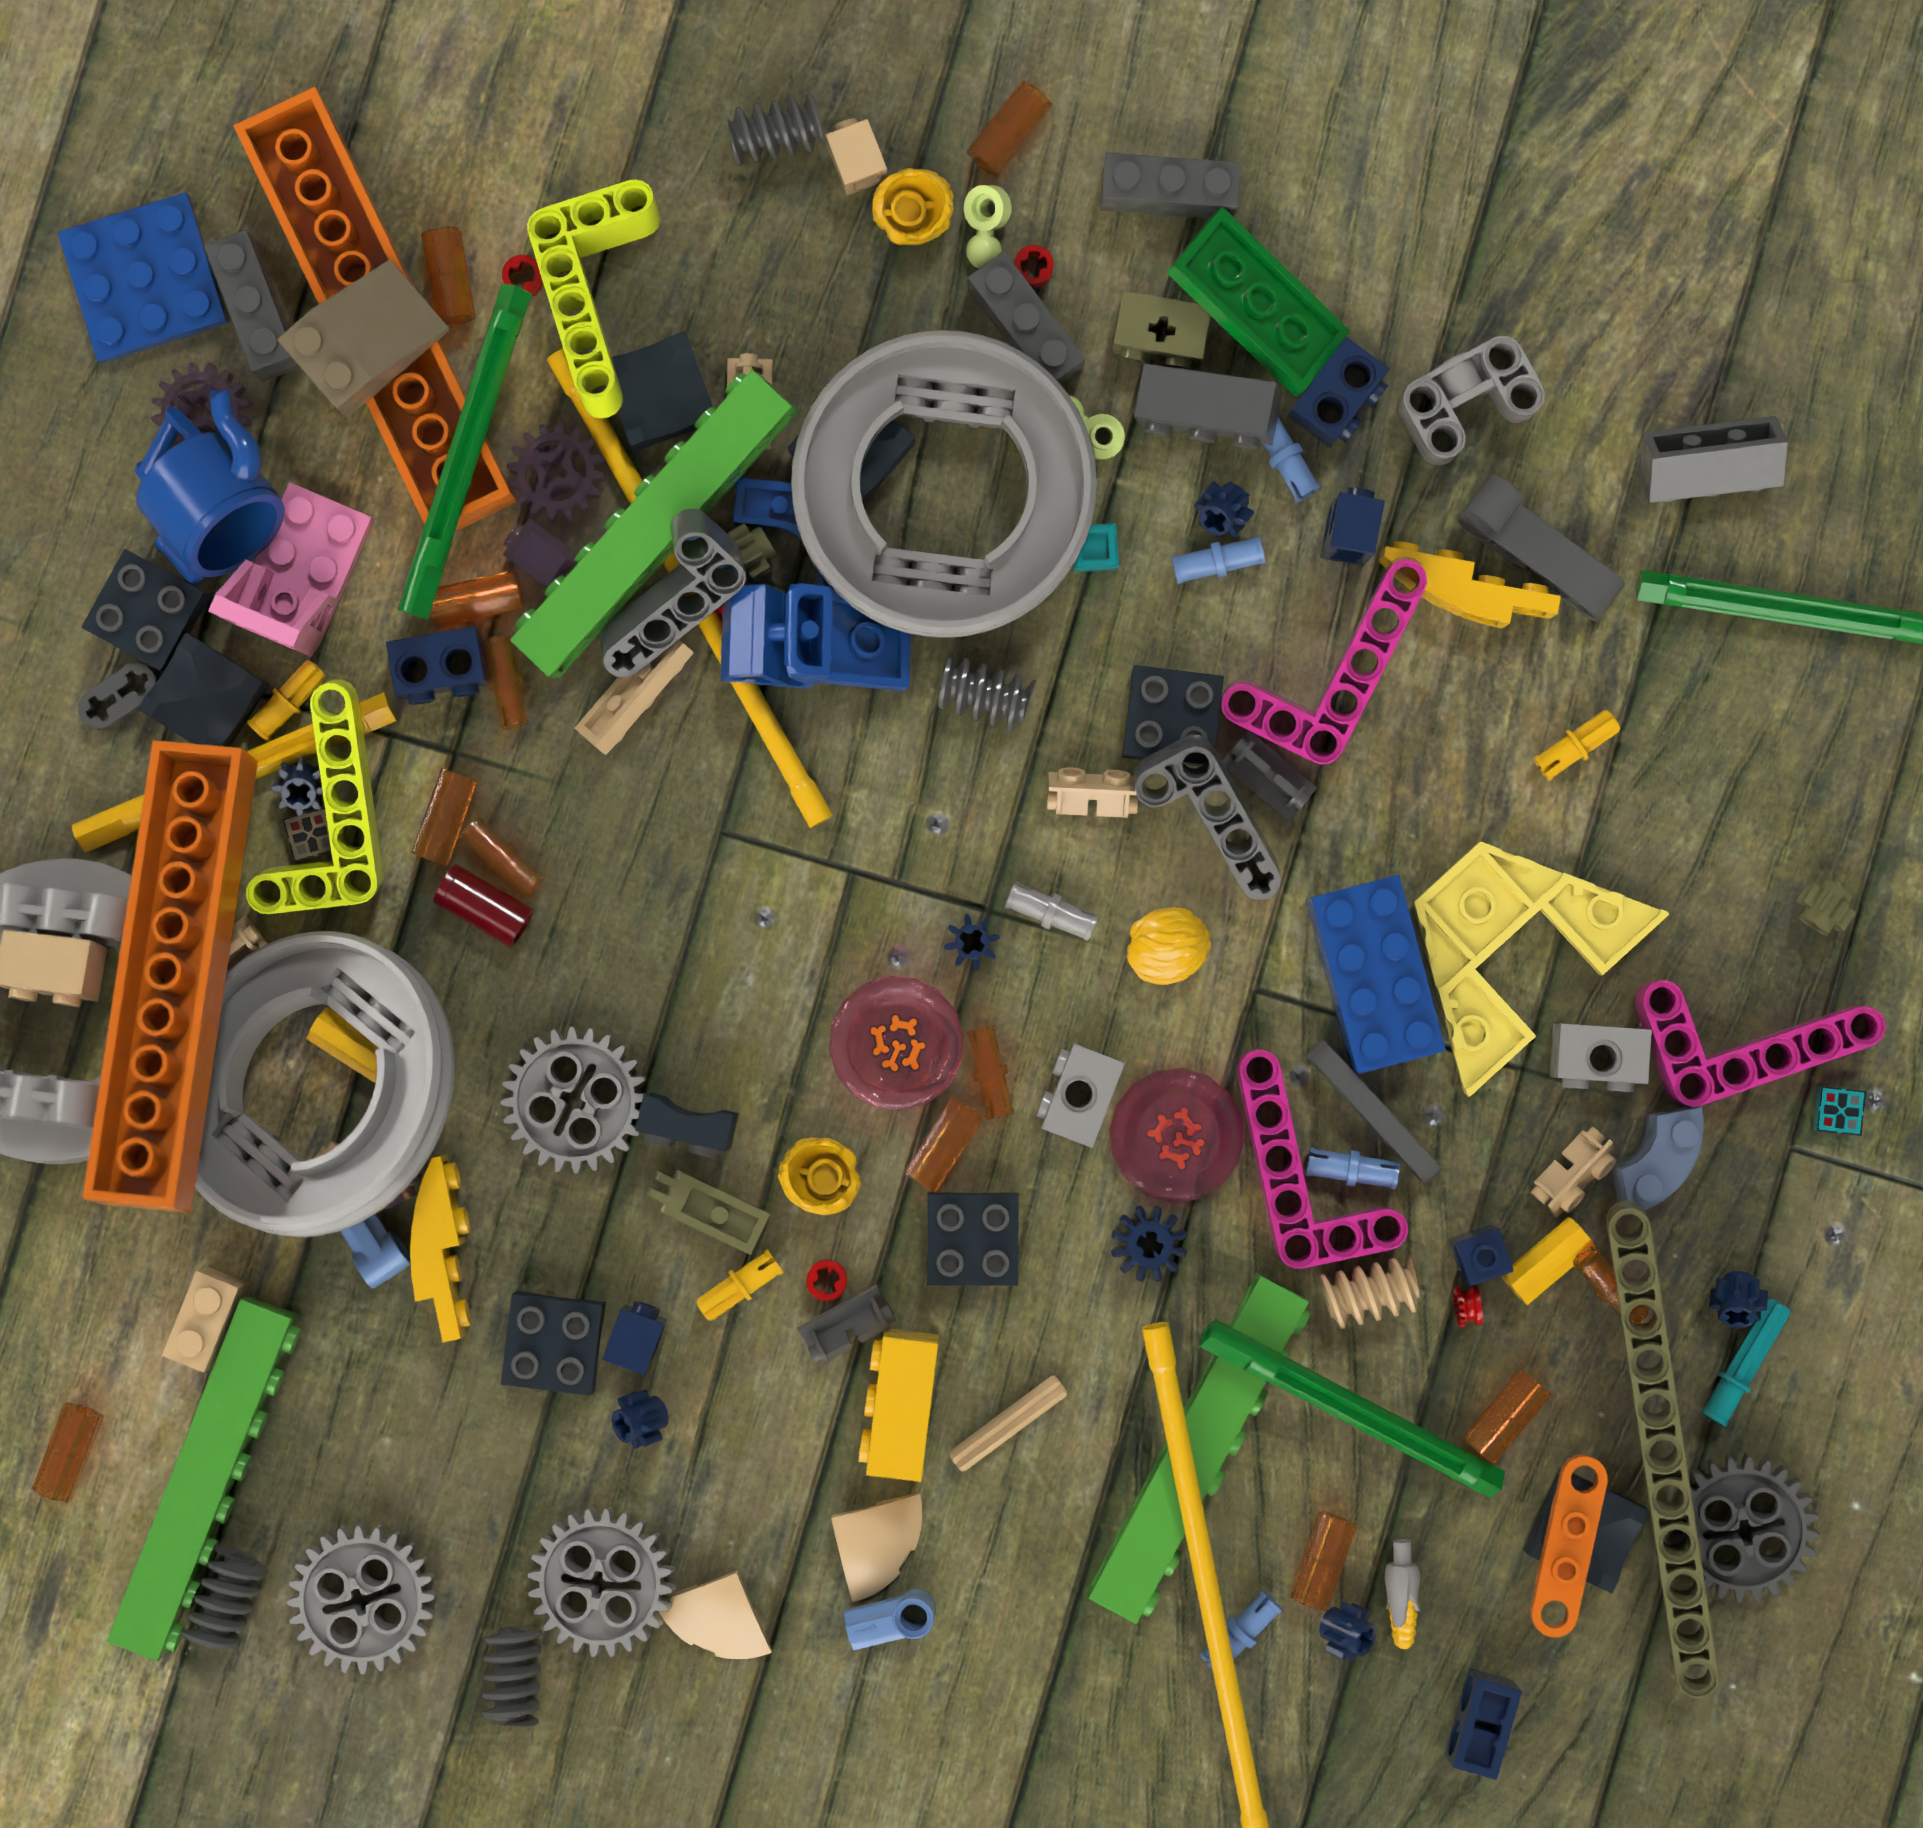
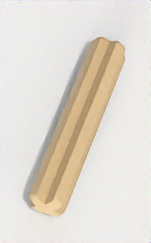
M1055 1375L1050 1376L954 1447L949 1453L951 1460L960 1471L968 1470L1065 1398L1067 1395L1066 1388Z

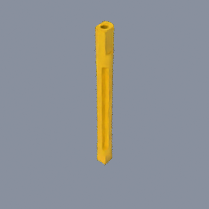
M384 692L359 702L364 735L396 721L393 707ZM313 723L246 751L258 760L255 780L279 770L282 762L292 765L298 762L300 756H304V759L317 754ZM334 735L330 746L332 748L348 741V739L342 735ZM144 794L72 824L74 837L85 853L138 831Z

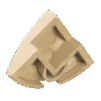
M920 1492L876 1502L874 1506L831 1516L852 1602L872 1596L894 1581L901 1573L900 1568L911 1550L916 1549L923 1516Z
M738 1570L699 1586L695 1584L663 1597L673 1605L667 1612L659 1611V1613L672 1631L689 1645L695 1644L705 1650L714 1652L717 1657L727 1659H750L772 1653V1648L758 1613L752 1607Z

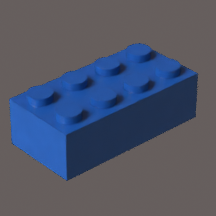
M1395 875L1305 899L1349 1066L1354 1073L1360 1074L1446 1051L1400 876Z

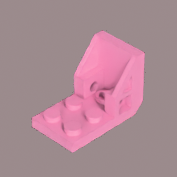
M289 482L281 500L285 507V515L276 536L257 555L254 563L245 560L215 594L208 611L227 622L311 657L322 643L375 519Z

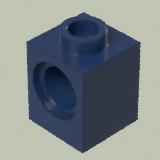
M1490 1224L1448 1239L1462 1282L1472 1286L1514 1272L1498 1227Z
M634 1301L633 1307L625 1304L620 1309L602 1360L646 1375L651 1367L667 1323V1319L658 1316L660 1309L640 1301Z

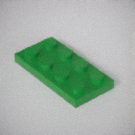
M1223 206L1213 213L1166 271L1178 285L1295 397L1306 390L1345 337L1350 333V330Z

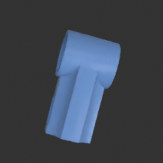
M378 1212L356 1225L341 1230L342 1235L354 1252L352 1259L357 1270L371 1288H376L411 1266L410 1254L394 1231L388 1230Z
M910 1589L898 1597L844 1610L845 1627L853 1650L902 1638L919 1639L925 1636L932 1628L937 1612L936 1603L927 1591ZM908 1605H919L925 1610L927 1618L920 1623L910 1622L905 1618L903 1609Z

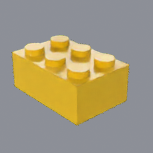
M889 1329L888 1331L884 1330L883 1339L874 1338L870 1370L879 1371L877 1384L869 1383L864 1416L873 1417L872 1429L863 1428L859 1462L867 1463L866 1475L921 1482L938 1349V1334Z

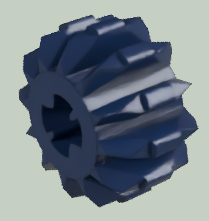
M1139 1205L1135 1207L1138 1222L1133 1223L1125 1214L1119 1217L1122 1224L1129 1230L1127 1233L1112 1230L1111 1237L1118 1241H1124L1125 1245L1111 1249V1254L1113 1257L1130 1255L1122 1262L1120 1269L1123 1273H1126L1137 1263V1281H1144L1147 1268L1152 1269L1155 1281H1161L1163 1274L1159 1266L1164 1263L1170 1271L1175 1273L1178 1270V1266L1169 1258L1170 1255L1186 1256L1187 1250L1181 1246L1173 1245V1242L1186 1238L1187 1234L1183 1229L1168 1232L1178 1220L1174 1214L1167 1216L1162 1223H1159L1162 1215V1208L1155 1205L1150 1219H1146L1145 1210ZM1152 1231L1154 1232V1238L1161 1245L1156 1252L1154 1249H1151V1255H1143V1248L1137 1244V1240L1140 1235L1146 1238L1145 1232Z

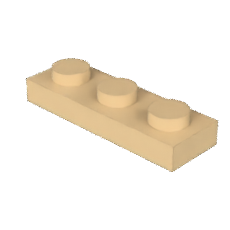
M677 640L638 673L629 677H617L574 729L603 754L607 755L623 739L627 730L639 716L652 705L657 695L669 681L682 670L684 664L694 652L683 642Z

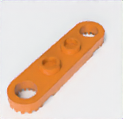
M1586 1454L1574 1455L1568 1458L1561 1466L1536 1574L1532 1602L1529 1608L1530 1618L1534 1626L1542 1634L1553 1638L1567 1635L1577 1623L1608 1483L1607 1472L1604 1466L1598 1460ZM1580 1466H1590L1596 1475V1481L1589 1490H1576L1572 1486V1473ZM1550 1601H1560L1565 1605L1566 1616L1558 1625H1547L1541 1617L1543 1607Z

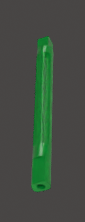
M501 284L423 533L420 536L397 610L419 618L428 619L509 361L532 293L516 285Z
M1646 570L1640 571L1635 588L1638 601L1923 644V613Z
M1214 1319L1204 1328L1199 1340V1347L1266 1382L1272 1383L1488 1498L1493 1497L1502 1490L1505 1471L1468 1451L1462 1450L1283 1356L1280 1352L1217 1319Z

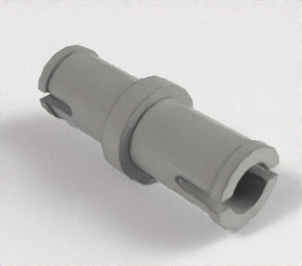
M1015 881L1005 905L1006 909H1012L1041 921V926L1050 930L1051 926L1083 938L1087 942H1089L1099 918V914H1093L1062 901L1063 896L1054 893L1053 897L1024 886Z

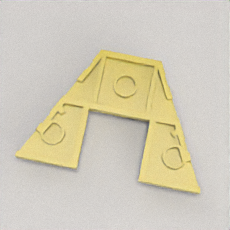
M1478 842L1412 902L1464 1094L1470 1097L1536 1037L1530 1028L1478 973L1476 968L1539 910L1599 975H1604L1661 923L1669 913L1625 897L1620 893L1598 887L1593 883L1542 866L1524 857L1502 851L1500 848L1484 842Z

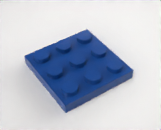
M186 192L58 232L94 353L100 363L229 324L215 275L204 248L205 243L190 196Z

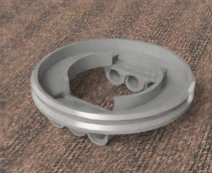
M937 330L903 335L885 341L849 362L830 380L812 404L802 424L792 462L791 487L796 523L804 547L823 579L830 587H833V590L843 600L866 617L886 627L924 637L950 638L984 633L1002 627L1031 611L1057 588L1076 562L1086 541L1096 504L1097 475L1093 447L1086 425L1076 405L1052 374L1031 357L999 340L964 331ZM898 416L923 418L925 422L939 420L949 423L968 424L972 428L985 426L1004 429L1016 444L1024 462L1027 475L1025 508L1013 532L1000 546L985 555L984 560L887 548V543L872 526L863 506L860 492L862 465L876 436Z
M64 858L36 861L4 871L0 874V945L3 930L91 940L103 946L114 947L120 954L132 875L99 862ZM0 1065V1154L44 1164H68L88 1161L101 1075L89 1082L55 1075H48L47 1077L4 1070Z
M313 931L278 939L250 953L232 966L226 974L195 1184L197 1191L217 1210L239 1223L275 1235L311 1237L341 1231L362 1222L391 1203L406 1189L430 1157L441 1135L452 1100L455 1075L453 1039L449 1023L439 999L425 978L409 962L383 946L360 936L336 931ZM327 1004L380 1048L375 1050L377 1059L376 1084L369 1107L354 1131L333 1150L317 1158L306 1160L278 1141L280 1137L276 1133L268 1130L243 1111V1086L248 1065L256 1048L277 1023L303 1008Z

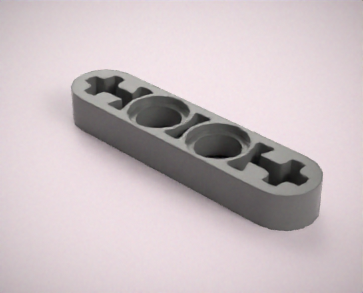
M1321 1040L1306 1054V1057L1423 1184L1426 1185L1442 1170L1434 1158L1325 1041Z

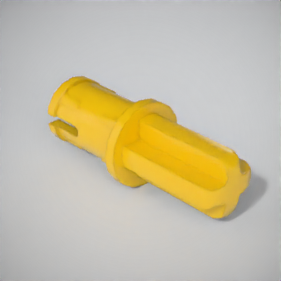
M305 661L280 689L276 687L272 689L274 695L247 721V724L259 736L269 742L272 739L271 737L294 713L299 715L302 712L299 707L326 679L323 670L312 661Z
M1603 710L1573 732L1569 729L1566 730L1564 738L1538 756H1534L1533 761L1536 766L1541 767L1539 770L1548 781H1551L1554 776L1580 758L1584 761L1589 758L1587 754L1620 731L1619 723L1611 712Z
M766 1249L764 1253L735 1273L731 1269L728 1272L730 1274L728 1278L697 1299V1306L706 1319L713 1321L746 1298L750 1301L752 1299L750 1294L784 1272L769 1250Z

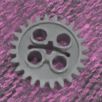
M576 1027L569 1028L567 1039L563 1040L557 1029L551 1030V1044H547L541 1037L534 1038L537 1052L533 1053L525 1048L521 1049L519 1052L526 1063L523 1066L519 1064L509 1065V1069L518 1076L516 1081H505L502 1083V1086L513 1091V1097L500 1101L503 1106L513 1107L514 1113L503 1120L506 1124H518L519 1129L511 1136L512 1141L525 1137L528 1143L522 1153L527 1155L536 1149L539 1150L538 1165L540 1166L544 1165L551 1157L555 1158L556 1172H561L566 1162L571 1161L574 1174H578L581 1172L583 1161L587 1160L593 1171L598 1170L600 1155L610 1163L615 1162L616 1156L613 1150L615 1146L626 1152L631 1148L624 1138L625 1135L640 1136L641 1132L635 1131L636 1126L632 1123L634 1119H638L640 1109H637V1103L642 1102L644 1093L637 1092L636 1086L647 1080L646 1076H632L631 1071L639 1064L638 1059L628 1062L622 1060L628 1048L626 1045H622L614 1051L611 1050L612 1035L610 1034L603 1037L599 1043L595 1042L596 1034L593 1028L587 1030L583 1039H579ZM563 1056L572 1058L577 1065V1074L570 1082L561 1081L555 1074L556 1062ZM595 1064L596 1071L580 1097L586 1102L585 1107H577L572 1110L562 1134L556 1136L554 1130L570 1105V1101L565 1098L566 1092H576L582 1083L588 1066ZM603 1077L611 1079L617 1086L616 1098L611 1103H603L595 1096V1084ZM541 1096L550 1098L556 1107L555 1116L549 1122L540 1121L534 1114V1103ZM579 1118L591 1120L596 1127L595 1137L589 1143L578 1141L573 1134L574 1123Z
M613 1506L605 1508L601 1518L598 1517L594 1507L585 1510L584 1521L577 1512H574L568 1516L570 1528L560 1521L553 1525L552 1528L557 1539L549 1535L541 1538L540 1543L547 1552H536L531 1557V1559L541 1565V1568L528 1573V1578L539 1582V1586L530 1591L528 1595L533 1598H541L543 1602L533 1612L535 1615L548 1613L550 1619L546 1622L543 1629L548 1631L557 1626L561 1630L557 1643L561 1644L567 1638H573V1652L575 1653L580 1651L585 1644H589L591 1657H596L603 1645H605L609 1656L613 1657L619 1652V1642L622 1643L628 1652L632 1651L636 1647L635 1635L644 1642L652 1636L647 1624L659 1628L664 1623V1620L656 1611L667 1612L672 1608L673 1604L662 1597L663 1594H669L676 1590V1585L664 1581V1577L676 1570L675 1566L662 1565L661 1561L670 1552V1549L662 1548L656 1550L654 1544L661 1534L656 1532L647 1537L643 1533L647 1524L645 1519L635 1526L630 1525L631 1511L629 1510L625 1511L618 1520L615 1519ZM580 1545L589 1551L591 1555L589 1567L580 1566L575 1562L573 1558L574 1546ZM619 1550L628 1551L634 1556L636 1567L633 1572L624 1571L618 1565L617 1554ZM603 1572V1580L638 1581L641 1584V1588L635 1589L628 1585L615 1583L605 1590H601L602 1586L598 1581L567 1582L563 1579V1575L569 1574L581 1579H592ZM571 1591L580 1592L587 1601L586 1612H578L569 1604V1594ZM615 1596L625 1597L630 1602L632 1608L630 1617H623L615 1612L613 1608Z
M359 1523L356 1526L354 1536H351L346 1526H341L337 1530V1542L331 1535L326 1533L320 1538L323 1550L314 1545H311L306 1550L312 1563L300 1560L295 1565V1568L304 1577L293 1578L288 1584L291 1588L300 1591L298 1595L287 1600V1605L299 1607L300 1612L289 1620L290 1624L303 1623L305 1629L297 1637L298 1641L312 1638L314 1644L309 1654L312 1656L321 1649L326 1651L325 1666L330 1665L336 1657L341 1659V1670L343 1673L349 1670L353 1662H357L360 1674H365L369 1670L371 1661H374L380 1672L384 1671L387 1667L388 1655L394 1662L399 1664L404 1659L401 1646L414 1652L419 1644L412 1634L425 1637L430 1630L420 1620L432 1619L436 1614L434 1609L425 1605V1602L432 1601L438 1596V1592L425 1589V1585L435 1575L434 1573H421L419 1570L426 1562L427 1557L422 1556L413 1560L410 1554L416 1543L413 1541L403 1548L400 1547L398 1542L401 1532L396 1531L389 1539L383 1538L384 1530L381 1524L374 1529L371 1535H367L365 1524ZM372 1559L381 1560L388 1569L387 1579L376 1580L371 1577L367 1569L368 1561ZM326 1573H335L344 1581L343 1593L335 1594L326 1588L324 1584ZM393 1584L401 1586V1590L398 1592L374 1597L366 1605V1608L365 1604L359 1601L330 1613L324 1611L325 1605L348 1601L359 1590L362 1595H368ZM391 1603L397 1606L401 1612V1621L395 1624L386 1622L380 1612L382 1604ZM346 1616L355 1621L358 1631L355 1637H347L339 1632L337 1628L339 1617Z

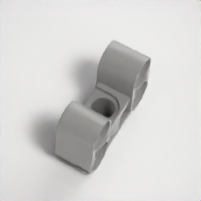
M1497 336L1468 352L1466 351L1454 356L1437 366L1430 373L1413 381L1399 398L1397 409L1421 456L1432 465L1442 466L1450 463L1465 445V432L1454 412L1457 407L1480 394L1485 396L1489 393L1504 419L1511 423H1522L1529 420L1541 408L1545 392L1520 344L1509 336ZM1497 350L1505 353L1510 362L1509 368L1499 370L1493 367L1489 360V352ZM1516 389L1525 391L1530 396L1531 407L1528 409L1517 408L1511 401V391ZM1414 393L1426 395L1430 399L1431 410L1425 413L1414 410L1410 404V395ZM1436 432L1448 434L1452 439V450L1449 452L1438 451L1432 444V434Z

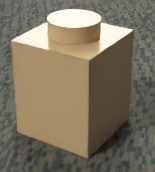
M856 118L844 120L832 127L833 132L826 134L827 147L846 196L879 184L888 177L887 167L868 119L860 122Z

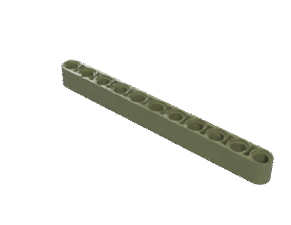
M1623 1200L1615 1203L1609 1209L1606 1225L1673 1667L1677 1683L1683 1693L1692 1698L1701 1699L1715 1691L1719 1675L1651 1225L1643 1207L1634 1201ZM1626 1214H1633L1641 1220L1639 1229L1630 1235L1622 1234L1616 1229L1618 1219ZM1634 1259L1644 1261L1648 1265L1646 1274L1639 1279L1625 1277L1622 1271L1627 1262ZM1638 1305H1648L1654 1309V1316L1647 1323L1637 1324L1629 1318L1631 1310ZM1645 1350H1654L1661 1355L1659 1364L1650 1369L1640 1367L1636 1363V1359ZM1661 1395L1668 1400V1404L1663 1411L1650 1413L1643 1408V1404L1648 1397ZM1659 1440H1668L1675 1445L1673 1452L1664 1458L1652 1455L1650 1448ZM1666 1485H1675L1681 1489V1494L1675 1501L1664 1502L1657 1497L1659 1489ZM1672 1530H1682L1688 1534L1687 1540L1679 1546H1670L1663 1541L1665 1535ZM1681 1574L1689 1575L1695 1580L1693 1585L1684 1591L1676 1590L1670 1586L1672 1580ZM1687 1619H1694L1701 1623L1700 1629L1691 1635H1684L1677 1628L1682 1621ZM1693 1664H1702L1708 1668L1706 1674L1698 1679H1691L1685 1676L1684 1672L1686 1668Z

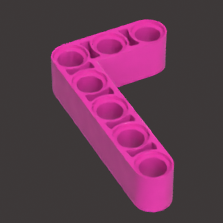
M1401 557L1392 561L1386 568L1314 712L1252 681L1242 679L1230 683L1224 690L1221 704L1226 718L1314 763L1330 764L1337 760L1342 754L1425 591L1427 577L1422 565L1413 558ZM1401 567H1411L1418 572V583L1409 591L1398 590L1393 585V575ZM1381 608L1392 609L1398 615L1397 624L1390 631H1378L1372 625L1373 615ZM1360 649L1371 650L1377 656L1375 667L1368 672L1357 671L1351 664L1352 656ZM1241 690L1249 692L1255 699V706L1246 713L1236 712L1229 703L1233 693ZM1339 690H1348L1355 694L1357 702L1352 710L1342 713L1332 707L1330 703L1332 696ZM1285 710L1293 714L1296 723L1292 730L1281 733L1272 728L1270 718L1277 711ZM1326 730L1335 736L1336 744L1328 752H1318L1310 744L1311 737L1318 731Z
M1666 980L1648 981L1639 987L1634 998L1635 1008L1642 1028L1652 1030L1651 1053L1665 1093L1675 1104L1690 1107L1702 1106L1871 1047L1880 1042L1886 1030L1885 1019L1875 1008L1852 1006L1705 1057L1684 995L1676 984ZM1657 988L1664 990L1669 1000L1667 1008L1661 1013L1655 1012L1649 1002L1651 993ZM1858 1014L1865 1017L1868 1024L1867 1033L1860 1039L1855 1037L1851 1031L1852 1020ZM1819 1029L1824 1034L1826 1043L1823 1050L1815 1054L1809 1047L1808 1039L1812 1031ZM1672 1031H1677L1682 1036L1684 1043L1681 1052L1675 1056L1667 1052L1664 1043L1665 1038ZM1773 1044H1777L1783 1051L1782 1063L1775 1069L1768 1065L1765 1058L1767 1049ZM1733 1058L1739 1063L1741 1074L1736 1082L1730 1084L1725 1080L1722 1070L1724 1064ZM1691 1073L1698 1080L1699 1087L1697 1093L1687 1099L1680 1091V1082L1685 1075Z
M1252 1049L1245 1052L1238 1060L1236 1074L1277 1257L1287 1266L1295 1269H1304L1399 1247L1408 1235V1224L1399 1212L1388 1207H1374L1318 1220L1313 1219L1278 1059L1271 1052L1261 1049ZM1255 1057H1263L1270 1066L1268 1077L1260 1083L1253 1082L1247 1075L1246 1067L1248 1062ZM1266 1101L1274 1102L1279 1109L1278 1121L1269 1127L1262 1126L1256 1118L1257 1108ZM1274 1146H1283L1289 1154L1287 1165L1279 1171L1271 1170L1266 1164V1154ZM1285 1190L1294 1191L1298 1197L1297 1209L1289 1215L1280 1214L1275 1207L1277 1196ZM1383 1216H1391L1396 1223L1394 1235L1387 1240H1379L1374 1233L1375 1222ZM1346 1225L1351 1230L1352 1240L1346 1248L1336 1250L1329 1242L1330 1233L1335 1227ZM1294 1235H1303L1308 1242L1307 1252L1301 1258H1289L1285 1252L1287 1240Z

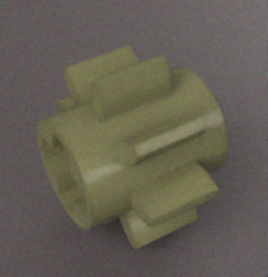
M743 523L727 533L740 547L745 574L749 573L753 581L772 571L767 561L776 557L777 554L761 527L749 532L747 526Z
M1824 879L1820 886L1815 883L1812 886L1807 884L1796 900V903L1804 907L1799 919L1809 928L1822 935L1828 936L1832 929L1837 932L1840 929L1845 931L1857 914L1849 908L1853 896L1842 886L1827 879Z

